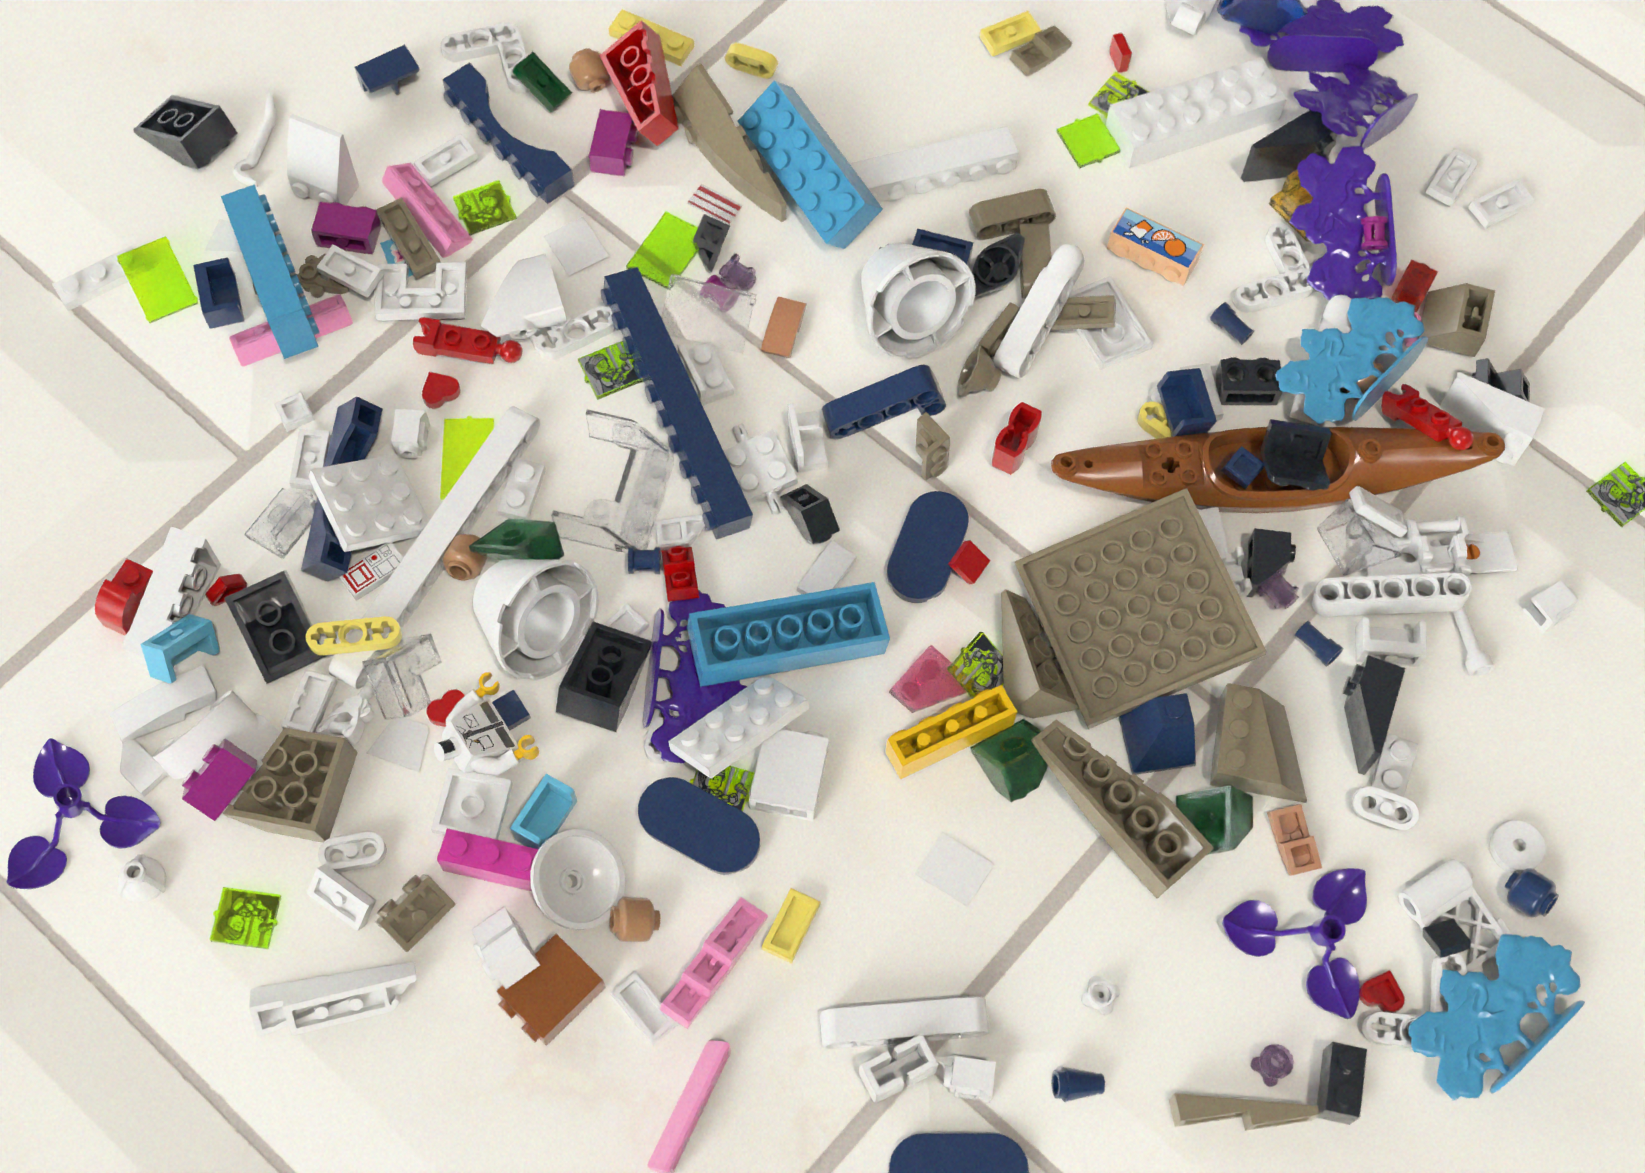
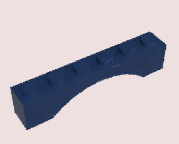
M470 62L442 79L445 89L443 96L446 102L451 107L455 106L460 111V115L466 124H472L476 128L483 142H489L493 146L500 160H506L510 164L517 178H523L528 183V187L535 197L540 196L549 204L575 186L572 169L555 151L528 145L513 137L498 123L489 107L490 96L487 81Z
M357 396L339 406L324 467L364 460L377 436L383 408ZM317 496L301 571L328 582L347 573L352 551H343Z

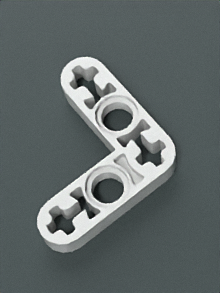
M505 22L449 34L442 39V54L449 62H461L499 53L510 90L517 94L529 92V89L522 82H518L516 76L511 72L519 62L527 57L520 30L514 23ZM505 35H510L511 38L506 39ZM478 39L488 40V43L484 46H476L474 44ZM465 43H469V48H466ZM456 46L457 49L452 50L451 47ZM512 54H518L521 56V59L516 62H510L507 60V57Z
M1285 223L1272 224L1265 237L1266 246L1279 274L1240 285L1233 300L1234 306L1239 311L1251 313L1309 297L1314 288L1307 282L1311 267L1293 230ZM1293 256L1298 263L1296 265H1288L1283 261V257ZM1276 286L1280 288L1282 294L1279 296L1271 295L1267 288Z
M603 305L597 306L557 326L552 325L538 328L536 333L529 336L543 359L548 361L557 360L614 332L615 327L612 322L611 308ZM603 317L604 320H608V323L603 324L598 319ZM588 323L593 327V331H590ZM574 328H581L585 331V334L580 338H573L569 335V332ZM548 335L551 344L556 346L554 349L546 346L545 336Z
M1458 953L1443 958L1436 956L1432 961L1430 1012H1447V1010L1442 1008L1439 1001L1441 995L1440 979L1443 973L1441 964L1450 959V964L1456 966V971L1461 975H1466V962ZM1388 1012L1372 1013L1364 1019L1362 1031L1365 1038L1372 1043L1412 1048L1411 1041L1406 1037L1404 1030L1407 1023L1413 1022L1420 1016ZM1378 1019H1381V1025L1393 1027L1396 1026L1395 1020H1398L1396 1032L1381 1033L1380 1037H1378L1376 1030H1372L1371 1025L1377 1023Z

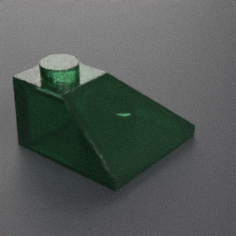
M508 518L469 546L470 552L500 561L508 559L559 560L564 556L556 524L550 521Z
M1025 719L970 747L972 754L994 789L1010 802L1022 799L1031 791L1039 788L1048 768L1047 763L1031 741L1041 730Z
M1232 785L1176 796V807L1214 847L1207 855L1235 850L1253 828V796Z

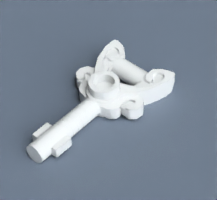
M384 657L379 665H375L369 674L370 678L358 695L346 699L344 703L338 702L332 708V713L316 727V733L330 736L335 734L343 735L351 745L355 746L363 734L365 722H369L374 717V711L368 701L383 680L386 681L393 671L394 662Z

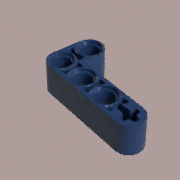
M918 365L832 400L823 406L822 413L830 437L842 439L918 408L921 415L926 412L930 416L937 415L945 410L946 402L938 380L930 366Z

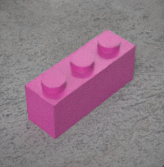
M447 828L437 861L445 872L532 892L530 881L531 867L539 849Z

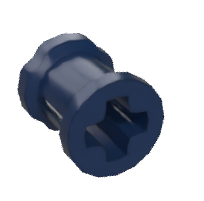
M655 547L654 550L628 548V574H634L635 571H654L655 574H660V547Z

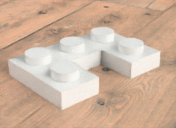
M466 262L436 263L435 288H408L409 269L407 264H378V268L382 270L384 276L376 286V320H419L421 317L431 319L465 318Z

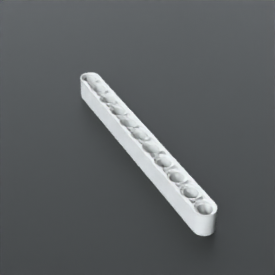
M515 406L508 408L361 619L384 616L392 617L398 622L402 631L444 570L443 557L449 544L456 535L469 534L510 474L515 458L520 459L535 438L540 428L539 418ZM390 627L384 628V633H381L383 638H388L391 632ZM369 628L368 632L370 634V640H373L371 634H373V631L371 628ZM353 629L346 641L350 643L358 642L362 638L363 632L359 629ZM389 649L336 654L329 666V674L359 689L367 682L370 672L375 665L380 663Z

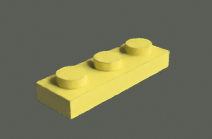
M621 9L608 28L609 36L619 39L642 20L660 36L665 60L682 66L694 48L693 39Z

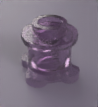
M735 253L721 267L719 275H721L720 281L725 285L729 282L740 293L749 291L756 282V270L739 262L740 255Z
M1284 568L1279 569L1273 576L1266 579L1257 593L1260 597L1266 594L1275 603V609L1281 607L1287 609L1299 598L1296 594L1299 587L1296 585L1292 586L1283 577L1286 573Z
M1271 1044L1262 1050L1260 1057H1254L1250 1065L1253 1071H1257L1263 1077V1083L1266 1086L1274 1087L1277 1085L1278 1079H1282L1292 1072L1294 1061L1292 1054L1287 1048L1279 1044ZM1271 1059H1275L1279 1063V1067L1275 1066Z

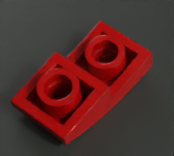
M674 546L668 550H661L668 602L699 598L692 547Z

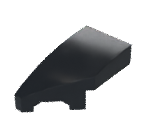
M704 214L692 242L706 271L712 273L730 225Z

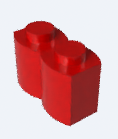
M1024 402L1019 403L1012 410L1008 426L1003 428L996 438L992 466L1010 475L1020 468L1024 460L1025 451L1033 445L1037 438L1042 416L1041 410Z

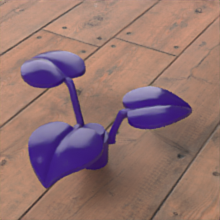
M49 738L37 756L33 770V782L40 794L48 798L53 797L58 812L55 814L56 822L53 840L50 844L42 836H29L19 840L11 849L8 857L7 884L17 889H37L51 884L61 876L66 868L67 856L63 851L55 847L59 843L64 817L75 818L84 810H87L95 818L103 821L99 829L102 839L108 845L121 849L133 847L145 840L160 827V819L148 804L132 796L111 798L105 805V814L98 812L91 806L90 802L84 801L80 790L90 774V766L87 759L79 751L63 745L53 738Z
M1356 868L1340 869L1324 875L1316 882L1312 892V900L1316 907L1326 912L1323 918L1315 921L1311 926L1275 930L1278 924L1275 911L1267 903L1259 900L1241 903L1223 917L1222 924L1229 940L1236 948L1250 956L1260 957L1272 953L1276 946L1275 936L1310 934L1314 943L1326 947L1322 957L1323 965L1313 967L1307 975L1306 990L1310 999L1319 1008L1342 1018L1351 1019L1355 1015L1360 995V984L1356 969L1345 958L1339 957L1330 962L1329 958L1332 951L1336 950L1334 943L1341 941L1345 936V925L1358 922L1366 911L1365 870Z

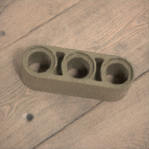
M1041 188L981 201L969 209V215L977 237L982 240L1017 233L1019 224H1050L1056 218L1049 195L1045 189Z
M1048 223L1018 225V233L1025 238L1019 267L1022 299H1026L1038 275L1044 267H1047L1051 260Z

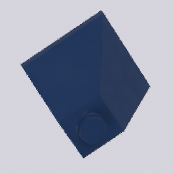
M1187 693L1156 697L1143 703L1131 712L1119 716L1132 775L1196 765L1195 726Z

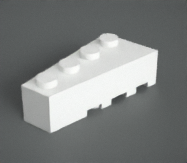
M174 527L170 528L131 628L123 640L122 650L131 662L147 667L141 644L188 614L196 615L206 592L209 590L221 566L206 538Z

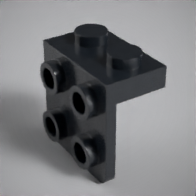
M1270 419L1260 449L1268 479L1280 486L1290 484L1303 486L1312 491L1318 489L1327 490L1330 480L1323 463V458L1332 435L1330 428Z

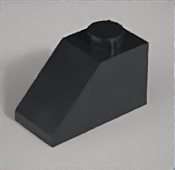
M808 484L780 496L783 505L798 530L811 543L826 542L831 539L833 534L840 531L829 499Z
M1254 528L1248 541L1247 578H1250L1252 590L1246 597L1253 598L1284 574L1289 563L1294 562L1296 545L1291 544V532Z

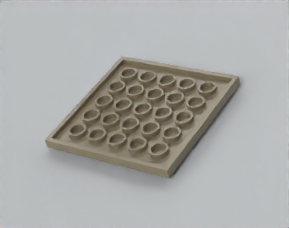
M1187 488L1015 561L1016 568L1088 729L1129 713L1151 699L1169 696L1266 655V649Z

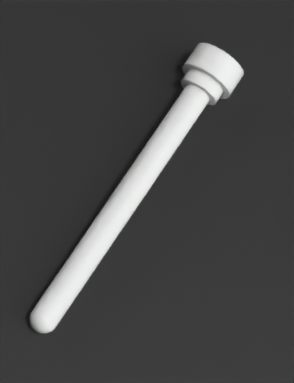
M1438 540L1430 541L1431 546H1441ZM1449 589L1452 594L1460 595L1458 591ZM1465 607L1458 611H1453L1468 651L1465 664L1469 675L1475 677L1491 672L1495 668L1490 655L1480 649Z

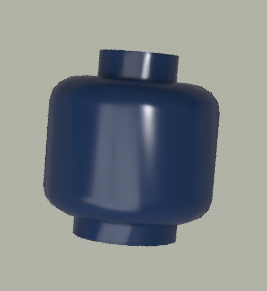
M1532 868L1525 869L1520 874L1515 871L1505 884V888L1509 890L1507 894L1508 903L1531 918L1539 915L1545 917L1554 907L1559 897L1555 893L1556 884Z

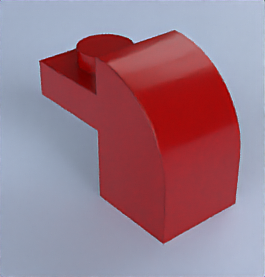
M126 559L112 581L104 580L95 602V615L103 626L126 636L131 628L153 570Z

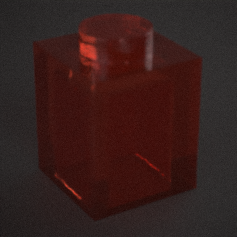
M1411 259L1390 300L1395 303L1407 302L1414 305L1415 312L1417 313L1438 271L1424 263Z

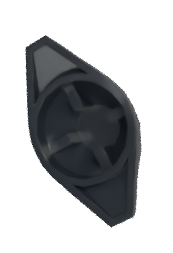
M1017 232L984 248L977 256L972 270L976 287L975 297L989 295L990 292L998 291L1008 286L1016 277L1025 243V238Z

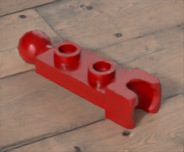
M425 317L419 319L422 333L425 336L413 337L414 350L418 354L433 357L442 355L494 364L496 355H500L505 362L515 363L520 360L523 354L522 346L515 340H507L500 344L501 337H496L489 331L444 324L440 320Z
M1402 384L1401 390L1403 394L1400 395L1390 391L1383 393L1381 401L1382 413L1392 420L1401 419L1437 442L1449 438V444L1459 451L1467 450L1472 446L1474 437L1471 430L1463 427V422L1448 412L1419 397L1420 392L1413 387Z

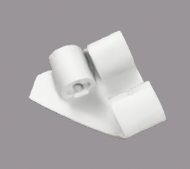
M1218 0L1164 1L1171 25L1196 35L1206 22Z
M546 254L518 260L513 265L493 298L481 327L496 337L510 334L512 339H523L536 333L537 328L567 322L560 294Z
M230 690L215 701L209 709L211 712L184 735L168 740L152 757L172 778H186L193 769L198 772L205 762L202 758L213 744L219 746L224 739H227L257 760L256 768H260L263 764L262 758L278 738L280 732L265 717L257 713L254 714L235 692Z

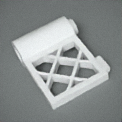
M1451 859L1400 892L1398 896L1405 912L1418 922L1422 930L1424 927L1431 926V922L1438 917L1447 920L1454 919L1457 924L1459 922L1473 926L1469 962L1466 964L1467 974L1493 957L1498 947V944L1492 948L1478 945L1480 928L1490 930L1498 942L1503 934H1511L1501 918L1495 920L1473 888V873L1470 867L1463 861L1459 862ZM1469 898L1476 909L1474 920L1459 917L1460 903ZM1453 908L1452 915L1446 913ZM1477 951L1484 952L1477 957ZM1448 959L1445 964L1449 970L1456 971V966L1451 965L1450 959Z

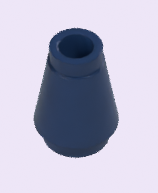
M1062 1067L1061 1070H1056L1052 1074L1051 1084L1055 1099H1062L1063 1102H1068L1097 1094H1104L1105 1079L1102 1073Z

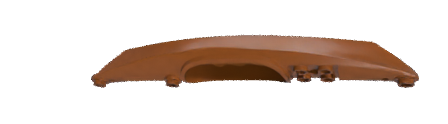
M1267 427L1173 436L1069 451L1056 455L1051 461V468L1053 473L1059 478L1069 482L1138 500L1155 502L1187 488L1197 509L1218 507L1219 512L1277 513L1317 509L1352 502L1349 492L1356 486H1360L1373 495H1378L1460 473L1500 457L1505 450V442L1495 433L1471 431L1474 437L1472 446L1467 450L1459 451L1449 444V438L1437 442L1417 429L1324 427L1330 428L1332 434L1323 458L1330 485L1327 490L1318 489L1316 491L1308 490L1303 486L1277 485L1268 479L1265 467L1246 490L1221 472L1226 463L1241 446L1263 462L1260 449Z

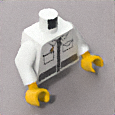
M491 672L482 674L479 678L480 687L477 690L472 689L455 705L446 718V727L441 735L442 741L434 744V753L440 762L453 758L460 770L465 773L475 771L477 773L497 776L519 764L521 758L524 757L532 760L539 754L537 746L525 750L527 746L535 742L532 735L521 737L517 743L489 698L483 699L485 695L496 694L500 688L498 681L491 687L484 686L492 678Z

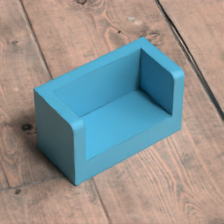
M188 614L141 644L150 677L169 684L176 681L173 666L197 651L213 656L220 652L212 621L192 614Z
M545 774L510 827L514 840L524 846L539 849L544 842L557 834L577 803L574 789Z

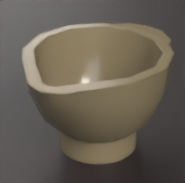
M978 345L970 354L961 370L959 395L962 397H966L970 391L986 389L992 392L1001 378L1002 371L994 366V361L981 345Z

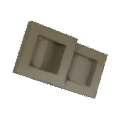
M1054 25L1036 33L1031 43L1013 50L1010 60L1026 76H1029L1061 56L1071 47L1072 42Z

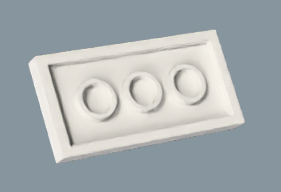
M764 675L668 741L670 750L709 778H713L809 710L808 700L769 675Z

